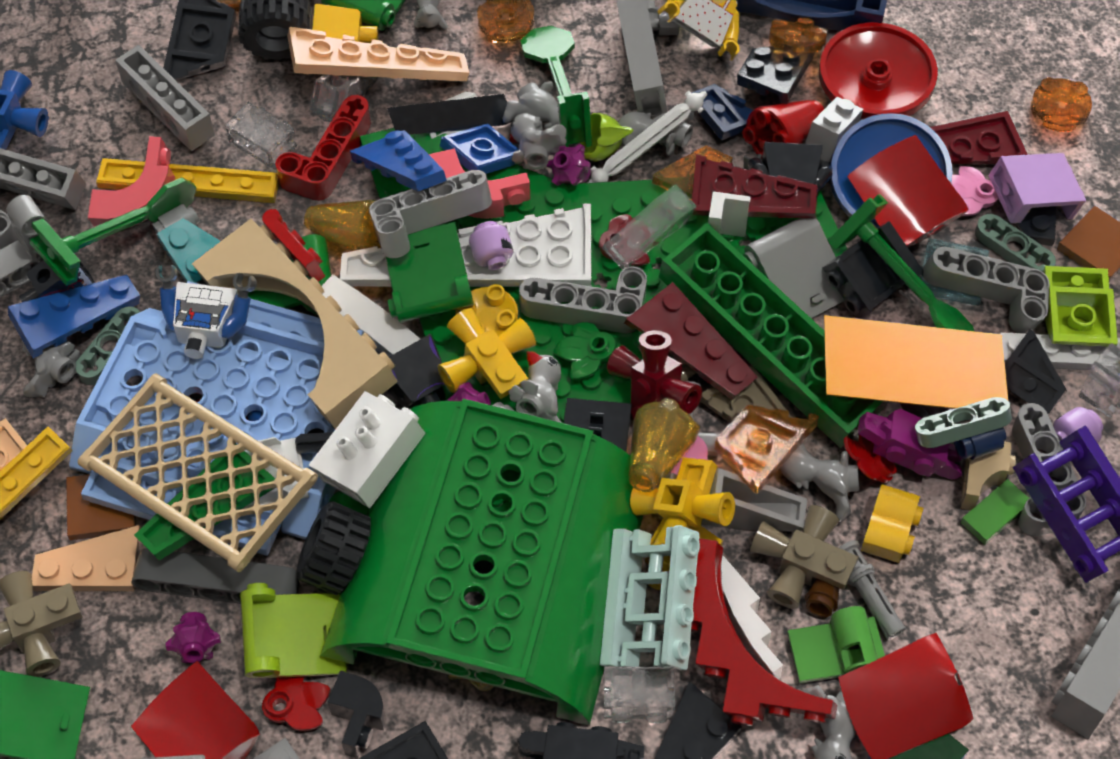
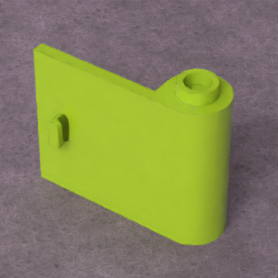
M266 583L247 585V590L240 593L245 676L248 678L339 675L340 670L347 672L346 662L321 656L341 593L338 595L332 593L275 595V590L268 588Z

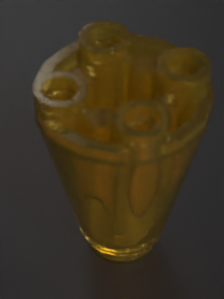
M377 200L318 204L310 206L306 210L304 216L306 229L310 230L313 234L325 237L328 242L342 250L351 252L376 246L378 249L381 248L369 212V207Z
M664 398L660 402L647 403L639 408L635 415L632 429L629 481L635 489L641 492H651L659 486L661 479L666 478L692 449L699 434L700 426L679 408V404L675 400Z

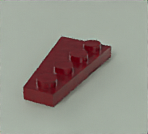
M1008 111L930 127L944 142L952 164H996L1001 156L1028 155Z
M696 154L691 204L692 215L709 216L713 192L750 196L748 217L816 219L817 185L780 175L777 177L763 174V171L753 168L747 170L735 167L733 163L720 161L719 163L708 160L706 156Z
M673 282L626 318L624 322L631 329L636 328L641 333L655 330L669 334L672 338L669 352L674 355L673 359L682 363L683 366L686 364L698 372L700 378L731 400L758 378Z

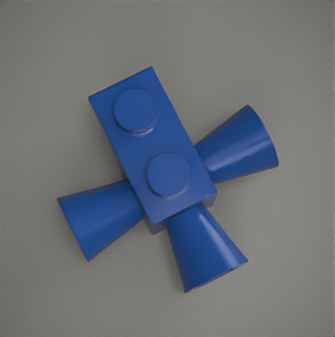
M8 70L4 73L0 89V148L5 150L17 128L37 137H42L46 132L49 120L46 108H21L19 101L30 90L32 83L27 76L14 70Z

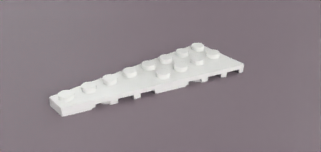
M583 204V208L564 211L563 208L556 209L554 214L535 217L534 214L527 215L520 221L510 223L498 221L497 224L507 228L514 249L512 257L506 261V266L498 270H489L488 267L476 264L469 244V237L474 232L473 229L476 226L459 229L458 238L470 287H489L492 284H499L503 287H520L521 283L528 278H542L591 286V204ZM376 246L342 253L340 279L350 286H392L386 257L381 248L378 249Z

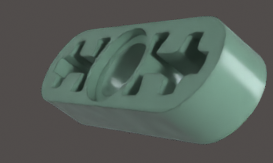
M986 214L978 220L975 229L977 240L1010 263L1038 269L1042 272L1045 266H1055L1056 258L1050 250L1001 217L994 214ZM991 227L995 229V230H991L990 232H987V231L985 230V229H990ZM1012 241L1018 242L1022 245L1023 250L1018 252L1012 251L1008 248L1007 243ZM1040 261H1043L1046 264L1037 266L1035 262L1039 263Z
M124 307L117 311L76 361L77 367L75 369L82 383L96 385L113 352L104 351L102 346L109 340H119L125 328L124 322H128L131 316L140 312L137 308ZM95 366L97 367V370H96V371L89 370L88 372H86V370H85L87 367H89V368H94Z
M992 397L922 418L915 425L918 443L926 448H934L1002 428L1012 420L1010 403L1005 398ZM961 421H970L965 424H956Z

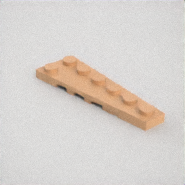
M289 27L287 37L294 73L387 77L392 79L468 80L469 69L465 55L462 53L419 48L400 44L397 48L387 46L380 40L372 39L371 44L354 41V36L343 35L342 39L326 37V32L296 27Z

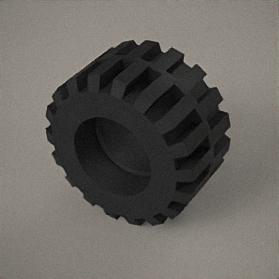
M241 0L238 35L243 47L247 51H252V54L255 56H263V59H291L287 37L289 27L312 30V7H310L309 0Z
M334 501L327 503L317 515L304 542L297 565L298 580L334 595L341 593L352 580L363 558L370 537L371 518Z

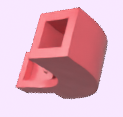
M149 136L143 172L132 185L115 191L92 189L88 219L94 227L146 206L165 184L175 180V176L169 167L171 152L161 137Z
M455 148L429 154L444 170L446 178L465 172L459 163ZM527 173L497 180H488L492 197L491 206L468 216L476 218L504 217V206L518 205L530 200V181Z

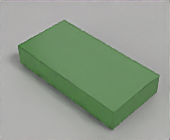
M1007 479L962 518L961 524L986 545L1021 514L1029 497Z

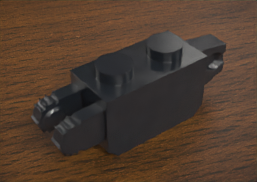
M559 722L556 725H548L547 732H530V730L527 732L525 730L524 733L521 732L519 739H517L520 757H523V759H644V746L618 740L619 733L612 732L611 729L602 726L582 729L577 728L572 723Z

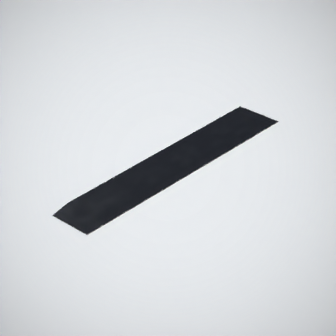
M504 94L387 108L395 131L405 130L409 135L471 129L484 124H489L492 127L508 124L503 122V114L507 106Z

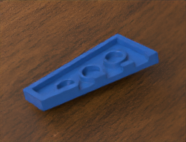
M405 130L392 131L386 134L385 138L350 151L353 162L357 164L364 162L365 167L372 171L378 168L383 176L387 178L396 177L398 183L417 192L447 181L444 170Z
M126 274L8 306V316L34 359L43 354V349L53 344L57 347L66 342L68 336L78 331L84 333L93 328V323L101 319H111L117 311L124 307L138 305L140 294Z

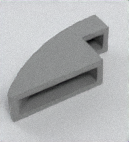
M720 468L716 470L710 494L730 492L735 500L734 517L728 526H722L703 518L701 524L757 531L761 523L765 521L778 531L803 530L807 498ZM670 473L665 478L677 479V474Z

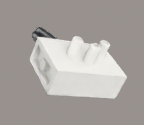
M364 391L334 432L300 434L295 438L296 450L299 453H317L309 466L318 474L322 481L371 508L426 433L418 424L419 417L410 409L403 407L402 410H399L384 395L379 394L375 397Z

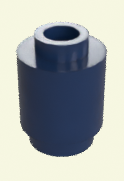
M1004 427L955 441L954 445L962 459L970 458L975 460L1003 449L1007 436Z

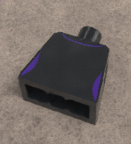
M431 334L389 356L395 365L392 372L398 382L389 388L388 391L402 407L407 408L418 401L421 405L441 401L436 391L445 386L437 367L438 364H442Z

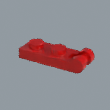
M267 210L262 216V221L275 237V241L277 243L281 242L291 254V258L294 261L297 259L308 272V276L310 278L314 277L319 282L325 277L319 266L323 262L313 248L310 247L306 250L303 247L306 243L296 230L290 232L278 210Z

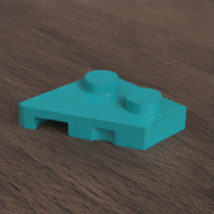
M184 218L156 234V237L186 283L187 281L194 283L202 281L203 279L192 263L221 241Z

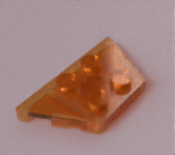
M747 405L716 438L714 449L754 493L758 494L816 428L819 416L809 414L808 419L788 417V410H770L760 406Z

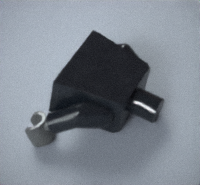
M765 142L762 161L761 154H757V157L754 158L744 155V169L750 170V168L763 171V174L774 177L780 175L815 184L818 191H821L833 176L831 162L821 160L823 145Z

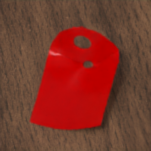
M916 135L882 150L847 176L864 202L868 198L874 199L878 194H881L888 202L874 219L879 226L890 221L908 248L938 233L969 210L963 198Z
M937 633L922 637L886 656L838 677L852 724L871 759H889L909 749L961 729L974 719L963 683Z
M198 661L174 679L131 725V728L155 757L204 755L206 759H246L260 735L255 723Z

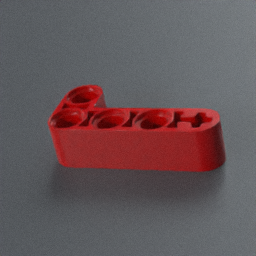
M351 95L342 102L310 158L294 152H286L276 159L275 164L279 184L284 190L316 201L325 200L332 194L352 159L350 151L360 146V136L366 135L371 126L369 105L366 98L360 95Z

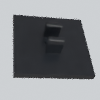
M567 398L564 424L592 430L593 434L627 452L631 404Z

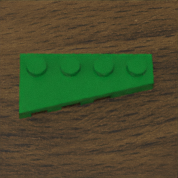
M245 451L233 457L234 468L247 466L252 462V457ZM228 456L215 458L210 463L211 473L226 470L228 468ZM205 469L202 470L197 476L203 475L205 473ZM261 469L258 472V484L275 480L265 469ZM253 472L238 474L235 477V489L248 487L253 483ZM229 477L213 480L211 483L212 494L227 491L230 488ZM206 482L192 484L188 488L189 499L202 497L206 494ZM275 488L261 491L259 498ZM183 489L167 504L171 506L173 503L181 501L183 499ZM254 493L239 495L236 498V510H241L254 502ZM231 498L216 500L213 503V515L227 513L231 510ZM207 503L191 506L188 518L195 522L205 517L208 513ZM158 514L153 516L134 534L138 541L158 560L163 559L194 539Z

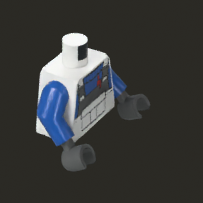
M162 265L157 266L155 271L156 277L163 282V287L160 288L161 310L168 328L176 333L178 342L186 344L184 349L186 356L200 359L204 355L206 346L223 347L227 338L232 337L246 324L251 301L248 293L257 286L254 276H249L248 285L243 287V273H237L233 278V285L236 289L177 282L176 287H173V281L178 276L177 268L171 265V276L165 279L162 275Z

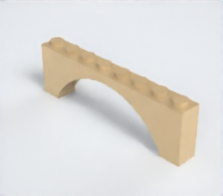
M249 219L194 261L192 265L208 286L236 289L233 285V278L237 273H243V287L248 285L249 276H254L257 286L253 291H271L291 296L311 307L319 315L324 334L323 361L316 385L307 395L323 417L336 429L364 391L377 397L398 382L392 372L395 365L386 353L378 354L375 351L377 346L367 333L360 335L357 332L360 328L349 314L343 317L339 313L342 309L331 295L327 298L323 296L325 291L314 277L308 280L306 277L308 272L297 259L293 262L289 259L292 257L281 242L278 244L273 242L275 237L265 225L259 227L252 219Z

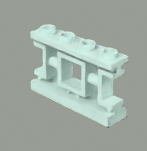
M682 525L667 527L665 544L651 545L652 534L640 529H636L634 532L627 529H613L600 657L601 666L618 671L639 670L640 653L655 652L654 666L664 669H688V660L691 653V626L694 618V592L697 584V558L700 549L699 532ZM671 556L669 571L662 572L663 557ZM650 557L648 572L641 573L643 558ZM647 584H661L659 613L644 614ZM664 624L663 641H656L657 625ZM636 625H643L642 641H635Z

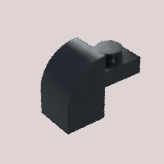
M340 670L328 700L331 715L350 720L342 740V746L345 755L359 758L362 748L367 749L371 742L373 728L370 727L384 731L386 723L385 710L380 692L372 682L363 677Z

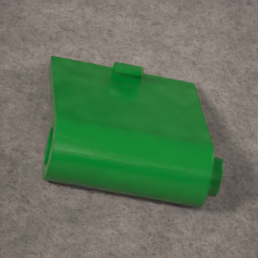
M455 222L408 234L411 246L409 252L398 258L386 257L393 289V298L387 301L391 317H398L399 323L474 305Z
M0 670V757L14 759H75L90 687Z

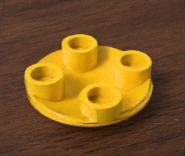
M492 284L489 287L472 290L474 305L456 309L455 313L456 315L462 310L473 308L483 332L485 333L493 328L498 336L518 319V307L514 298L499 284Z

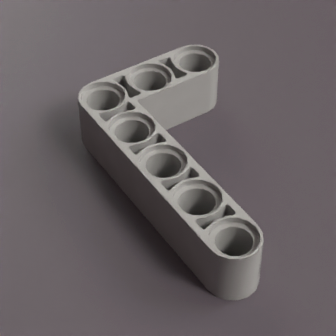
M28 195L15 197L6 208L18 240L0 250V298L30 281L27 276L28 271L43 260L29 243L30 239L38 236V233L32 228V222L42 218L47 223L48 221L33 199Z

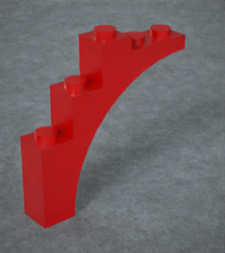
M699 538L700 549L697 558V584L694 592V618L691 632H698L699 627L702 629L695 664L702 670H705L704 675L725 679L726 673L729 674L723 712L732 717V723L752 726L753 721L763 722L766 708L769 709L768 714L790 718V712L804 714V720L815 723H825L826 718L835 719L838 705L833 700L808 694L780 681L757 663L746 650L729 618L724 600L721 570L723 547L716 540Z

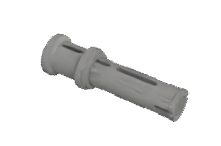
M857 540L849 541L838 547L859 556L848 584L857 588L875 620L880 625L886 639L891 640L902 634L906 627L874 577L875 569L872 564H867L859 551L860 544Z

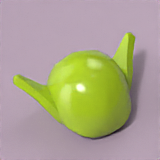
M590 114L592 146L586 147L585 142H580L585 147V159L598 162L610 157L620 148L622 139L633 133V129L620 126L613 117L607 114Z

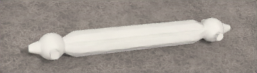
M706 91L700 93L686 92L685 96L687 98L685 103L677 104L606 160L603 168L593 166L590 169L592 174L588 183L608 182L609 176L620 173L687 120L691 111L701 113L704 110L702 107L703 101L708 95Z

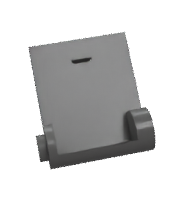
M798 218L745 246L743 256L760 272L764 273L773 284L810 318L844 301L839 291L828 282L827 274L822 268L836 257L817 219Z

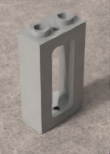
M617 0L637 111H644L645 114L651 113L650 118H655L668 111L647 1Z

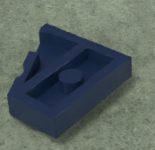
M716 84L691 92L700 93L706 91L708 94L703 101L702 107L704 110L699 114L721 141L742 133L743 129L746 128L749 114L753 111L745 106L746 100L729 94L727 90Z

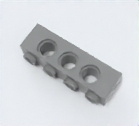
M137 45L115 60L122 83L190 151H193L215 136L210 114L140 45Z
M0 148L1 189L21 195H28L38 200L76 210L86 186V182L76 170Z

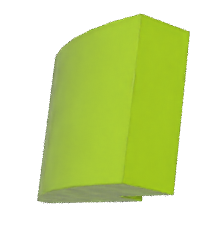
M1045 266L1043 273L1047 275L1050 283L1048 313L1045 317V322L1051 343L1117 347L1113 289H1109L1108 269Z

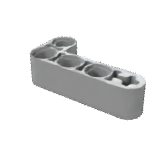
M480 170L467 171L446 178L447 181L417 192L410 189L372 203L369 207V212L383 254L389 258L402 257L411 248L408 234L465 217L490 207L492 197L486 174Z
M950 247L937 248L923 266V277L933 286L1010 304L1009 324L1016 333L1027 334L1029 329L1034 331L1047 316L1050 283L1047 275L1038 269Z
M624 268L619 274L616 290L542 278H528L519 287L520 310L529 318L570 325L588 322L601 330L632 333L637 329H631L624 322L626 318L644 305L647 276L641 268Z
M1035 403L1023 405L1019 409L1012 427L1013 436L1023 459L1035 453L1039 461L1042 462L1062 451L1063 448L1059 443L1060 440L1046 410ZM1037 449H1042L1046 451L1047 454L1041 453ZM1070 462L1048 473L1050 477H1055L1060 481H1053L1058 491L1078 481ZM1084 493L1067 502V505L1073 509L1072 513L1077 520L1080 519L1086 507ZM1030 497L1019 516V527L1030 536L1053 533ZM1031 513L1039 514L1043 519L1035 518Z

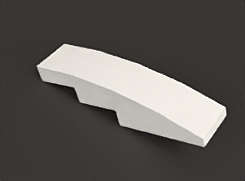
M332 274L322 285L325 291L323 296L327 298L331 295L342 309L339 313L343 317L349 314L360 330L363 331V334L367 333L377 346L375 349L377 352H384L387 356H391L420 340L411 330L402 323H399L396 318H392L391 314Z
M722 556V588L733 627L746 650L755 661L779 679L783 664L767 647L772 631L756 614L760 597L728 560Z

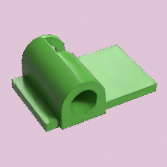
M860 606L847 607L836 611L831 616L830 624L787 631L799 684L838 678L885 656L875 617L867 618L865 608ZM858 644L860 647L858 649H848L851 646Z

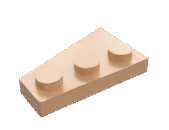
M140 525L36 554L32 572L33 591H50L69 583L74 591H134L135 586H133L131 581L140 550V542L134 534L141 529Z

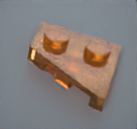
M706 145L655 172L652 183L692 202L696 154L706 156L708 160L719 163L720 161L732 163L733 157Z

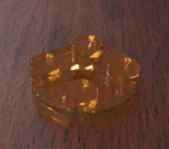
M486 0L482 6L481 4L479 5L477 10L478 26L481 32L486 35V39L491 43L517 41L531 31L534 25V7L530 0ZM502 14H508L511 18L502 19Z
M798 18L797 22L776 19L771 23L769 43L784 50V44L793 46V52L797 53L818 52L822 50L823 46H826L827 30L814 26L815 21L809 18Z
M1047 77L1043 79L1041 85L1034 91L1031 100V112L1036 118L1037 115L1043 121V126L1058 132H1070L1075 130L1078 125L1084 124L1088 120L1092 109V100L1088 94L1087 85L1080 81L1074 82L1063 78L1054 79ZM1055 102H1063L1066 106L1065 108H1060L1059 104Z

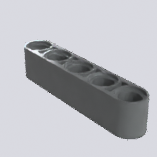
M144 548L139 552L131 583L138 589L149 592L241 604L240 593L247 590V585L266 583L268 588L275 590V595L297 594L300 580L297 577V570L286 566L249 562L241 572H237L227 565V560L224 558L174 551L163 559L158 560L147 548Z

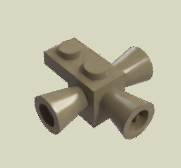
M818 505L809 506L803 532L796 529L791 539L765 521L759 526L750 552L782 558L780 573L782 574L767 592L768 596L776 603L791 609L798 608L804 584L811 586L814 578L842 590L845 589L859 556L824 542L839 523V518L832 511Z
M27 571L10 573L0 579V590L10 605L4 608L7 621L0 622V649L15 641L21 652L25 654L26 674L35 677L47 675L55 671L61 664L50 643L56 641L52 629L83 618L74 590L69 583L34 597L31 573Z

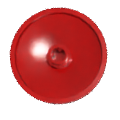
M877 22L853 25L837 33L823 49L819 65V79L827 97L831 101L836 97L850 100L854 105L863 109L860 119L886 113L913 115L930 100L938 76L935 57L922 39L902 27Z

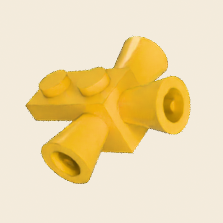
M473 308L462 310L448 322L447 328L465 343L463 357L438 364L437 366L443 382L451 392L455 393L459 385L466 383L475 375L481 385L488 381L498 397L502 399L509 395L508 391L514 385L521 388L520 382L528 380L524 371L511 355L512 353L536 346L534 334L523 319L519 318L500 336L495 333L493 328L485 333L483 332Z
M683 457L677 479L662 478L659 489L642 482L634 486L630 497V506L633 514L639 516L658 513L666 520L653 545L665 544L667 527L682 525L684 527L700 528L702 518L722 526H728L731 523L735 513L733 495L730 492L710 494L718 466L712 460Z

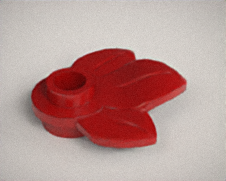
M859 434L858 442L848 437L844 438L843 442L847 453L857 461L859 470L866 477L882 483H888L892 480L893 475L897 471L896 465L886 458L873 453V442Z
M304 676L278 677L275 689L271 690L263 699V713L271 722H286L294 730L307 731L316 729L323 724L322 717L317 710L328 699L330 687L319 682H304ZM277 704H286L285 709L280 711L274 710Z

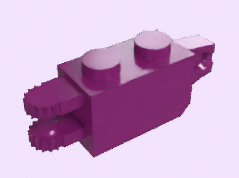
M903 409L895 410L887 417L869 412L860 417L858 434L874 443L873 453L927 477L935 473L949 480H954L962 475L961 466L955 464V462H959L962 459L957 453L955 445L948 443L934 448H926L918 443L915 425L922 418Z

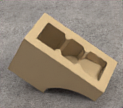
M1004 441L1003 449L975 460L965 459L961 509L972 510L976 506L979 496L985 490L992 486H1000L1006 480L1007 475H1013L1014 469L1012 467L1015 466L1016 456L1011 455V442Z

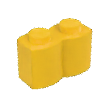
M881 484L861 551L900 563L903 554L909 556L915 536L909 535L911 525L918 527L924 509L918 506L920 496Z

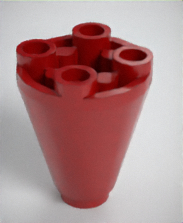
M816 100L758 107L749 114L746 128L742 131L743 138L748 144H751L756 154H761V159L765 142L803 144L807 140L812 122L824 108Z

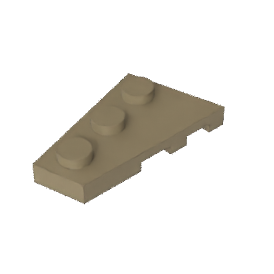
M750 366V369L758 378L733 400L714 387L702 392L701 403L776 457L781 458L787 451L793 449L795 443L800 439L803 444H806L807 436L753 366Z

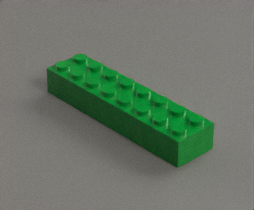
M705 223L662 260L659 278L667 286L673 282L715 330L839 448L844 447L843 440L845 437L852 439L858 434L859 419L866 412L878 415L885 409L888 401L826 395L824 330L711 225Z

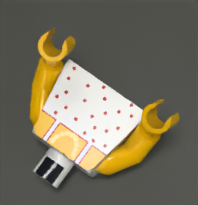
M668 0L657 11L659 15L666 11L669 14L668 23L671 21L675 22L713 48L721 46L718 51L719 56L728 51L731 55L730 61H733L740 51L737 43L739 37V12L736 10L738 3L735 0Z

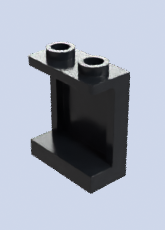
M888 221L876 227L880 231L878 234L918 277L922 275L924 270L891 222ZM861 239L822 267L827 274L828 282L839 291L844 298L846 308L852 314H855L857 318L873 312L877 305L905 285V282L879 254Z

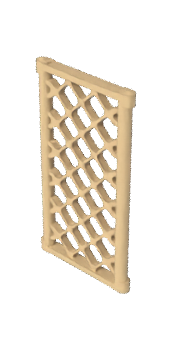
M157 373L153 374L146 381L145 385L78 459L79 466L87 471L93 470L227 560V565L237 572H241L248 565L252 557L318 479V474L308 468H300L167 384L165 378ZM156 392V401L153 404L144 406ZM173 404L180 407L177 419L162 422L163 409L171 407ZM156 411L157 420L154 424L139 426V417L142 413ZM134 417V426L131 429L123 430ZM197 419L204 422L201 434L186 437L185 427L188 423H192ZM180 426V437L178 439L163 442L164 429ZM157 430V442L140 447V436L143 433ZM221 434L228 438L227 447L224 450L209 452V441ZM134 435V447L118 452V440ZM204 441V452L201 455L187 457L186 447L188 444ZM112 442V451L98 458ZM181 446V457L178 460L164 462L163 452L165 449ZM245 449L253 453L252 462L249 465L234 468L233 457L236 454L243 452ZM158 451V462L155 465L141 467L142 454ZM135 456V467L132 470H128L123 474L116 470L118 461L121 458ZM228 456V468L224 471L211 473V460ZM205 461V473L201 476L188 478V465ZM270 465L278 469L277 477L274 481L258 484V472L261 469H265ZM182 466V478L178 481L165 483L164 472L169 468ZM159 471V482L157 485L151 486L147 490L140 486L141 478L144 474ZM253 472V483L251 486L235 489V477L238 474ZM229 477L230 488L225 492L212 494V481ZM297 481L298 483L283 500L284 486ZM206 482V494L202 497L189 499V486ZM183 487V499L181 501L175 502L171 506L164 502L167 490ZM271 488L278 489V500L276 502L260 505L259 494L261 491ZM254 493L255 503L252 507L236 510V498L239 495ZM231 498V510L229 512L213 515L214 501ZM207 503L208 513L205 517L195 522L188 518L191 506ZM275 509L261 526V514L264 511ZM250 514L256 515V526L253 529L238 531L237 520L239 517ZM232 519L231 533L223 535L220 539L212 534L216 522ZM253 536L240 552L237 551L241 538Z

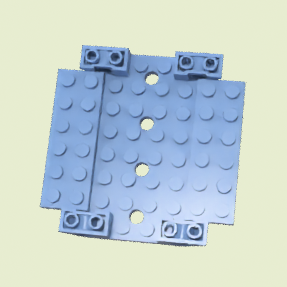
M251 299L246 324L232 337L227 338L223 347L206 346L203 357L193 359L184 354L186 344L178 342L176 333L168 328L162 311L148 308L131 316L75 425L72 444L73 451L71 452L69 467L70 469L90 474L81 492L83 500L148 520L157 514L93 470L87 471L78 465V459L84 451L92 445L145 385L146 381L155 373L165 378L167 384L186 396L193 393L202 394V399L197 403L256 440L275 437L281 441L296 438L300 434H307L314 428L322 429L324 433L334 432L335 429L318 411L307 395L316 385L323 361L324 334L320 318ZM357 330L360 335L363 334L362 330ZM131 377H143V380L138 385L129 386L126 384L127 380ZM156 392L144 406L153 404L156 401ZM173 404L171 407L163 409L162 422L177 419L180 407ZM257 410L263 413V416L257 421L246 419L247 414ZM156 411L142 413L139 417V426L154 424L157 420ZM134 417L123 430L131 429L134 426ZM197 419L192 423H188L185 427L186 437L201 434L204 422ZM180 426L169 427L163 430V442L180 437ZM157 430L143 433L140 436V447L157 442ZM221 434L209 441V452L224 450L227 447L228 438ZM134 435L118 440V452L134 447ZM204 441L188 444L186 447L187 457L201 455L204 452ZM112 442L98 458L112 451ZM181 446L165 449L163 452L164 462L178 460L181 457ZM158 451L144 453L141 456V467L155 465L158 462ZM301 453L304 468L313 471L309 464L317 453ZM135 456L121 458L118 461L116 470L122 474L132 470L135 467ZM205 461L188 465V478L196 477L204 470ZM182 466L169 468L164 472L165 483L178 481L182 478ZM159 471L144 474L141 478L140 486L147 490L149 487L157 485L159 482ZM318 477L316 483L308 491L309 497L300 499L281 522L282 533L306 540L317 515L329 502L336 488ZM183 487L167 490L164 502L168 503ZM275 509L264 511L261 514V526ZM250 514L239 517L237 520L238 531L253 529L256 526V515ZM232 519L223 520L215 525L212 534L220 539L223 535L231 533ZM281 524L257 553L268 556ZM253 536L241 538L238 547L244 548Z

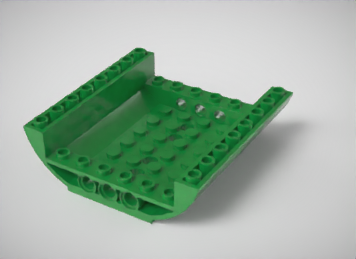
M462 399V401L430 402L413 407L410 410L419 417L418 424L426 434L371 508H369L367 514L371 518L369 541L355 575L348 586L341 592L321 656L354 664L358 651L547 699L558 702L556 717L590 726L605 666L600 665L613 529H627L632 532L640 529L643 515L636 516L633 514L630 506V497L637 483L642 482L651 486L652 481L648 473L626 451L593 434L592 430L467 399ZM506 470H514L520 475V478L515 482H507L501 477V474ZM503 499L508 501L512 507L506 512H498L492 507V504L497 500ZM486 560L494 568L487 574H481L474 569V565L478 561ZM476 591L484 596V601L479 605L473 606L468 604L464 597L469 592Z

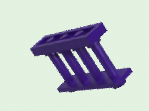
M1085 425L1059 442L1063 448L1059 453L1042 462L1033 453L1012 468L1072 561L1075 570L1080 574L1084 582L1087 583L1109 571L1103 561L1120 552V477ZM1071 461L1082 479L1058 491L1048 473ZM1090 490L1100 507L1077 520L1067 502ZM1108 519L1118 537L1095 549L1085 531Z

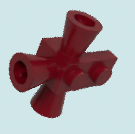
M655 330L645 332L639 337L643 360L638 358L626 346H619L613 351L607 363V371L610 375L631 380L630 419L653 432L663 427L664 401L666 399L682 414L688 415L697 408L702 397L700 385L681 380L682 363L668 356L672 343L671 336L665 332Z

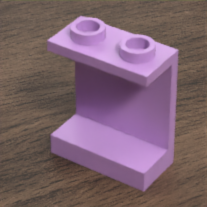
M1064 153L1001 156L988 175L1010 223H1021L1031 208L1061 206L1066 218L1073 219L1086 202L1084 193Z

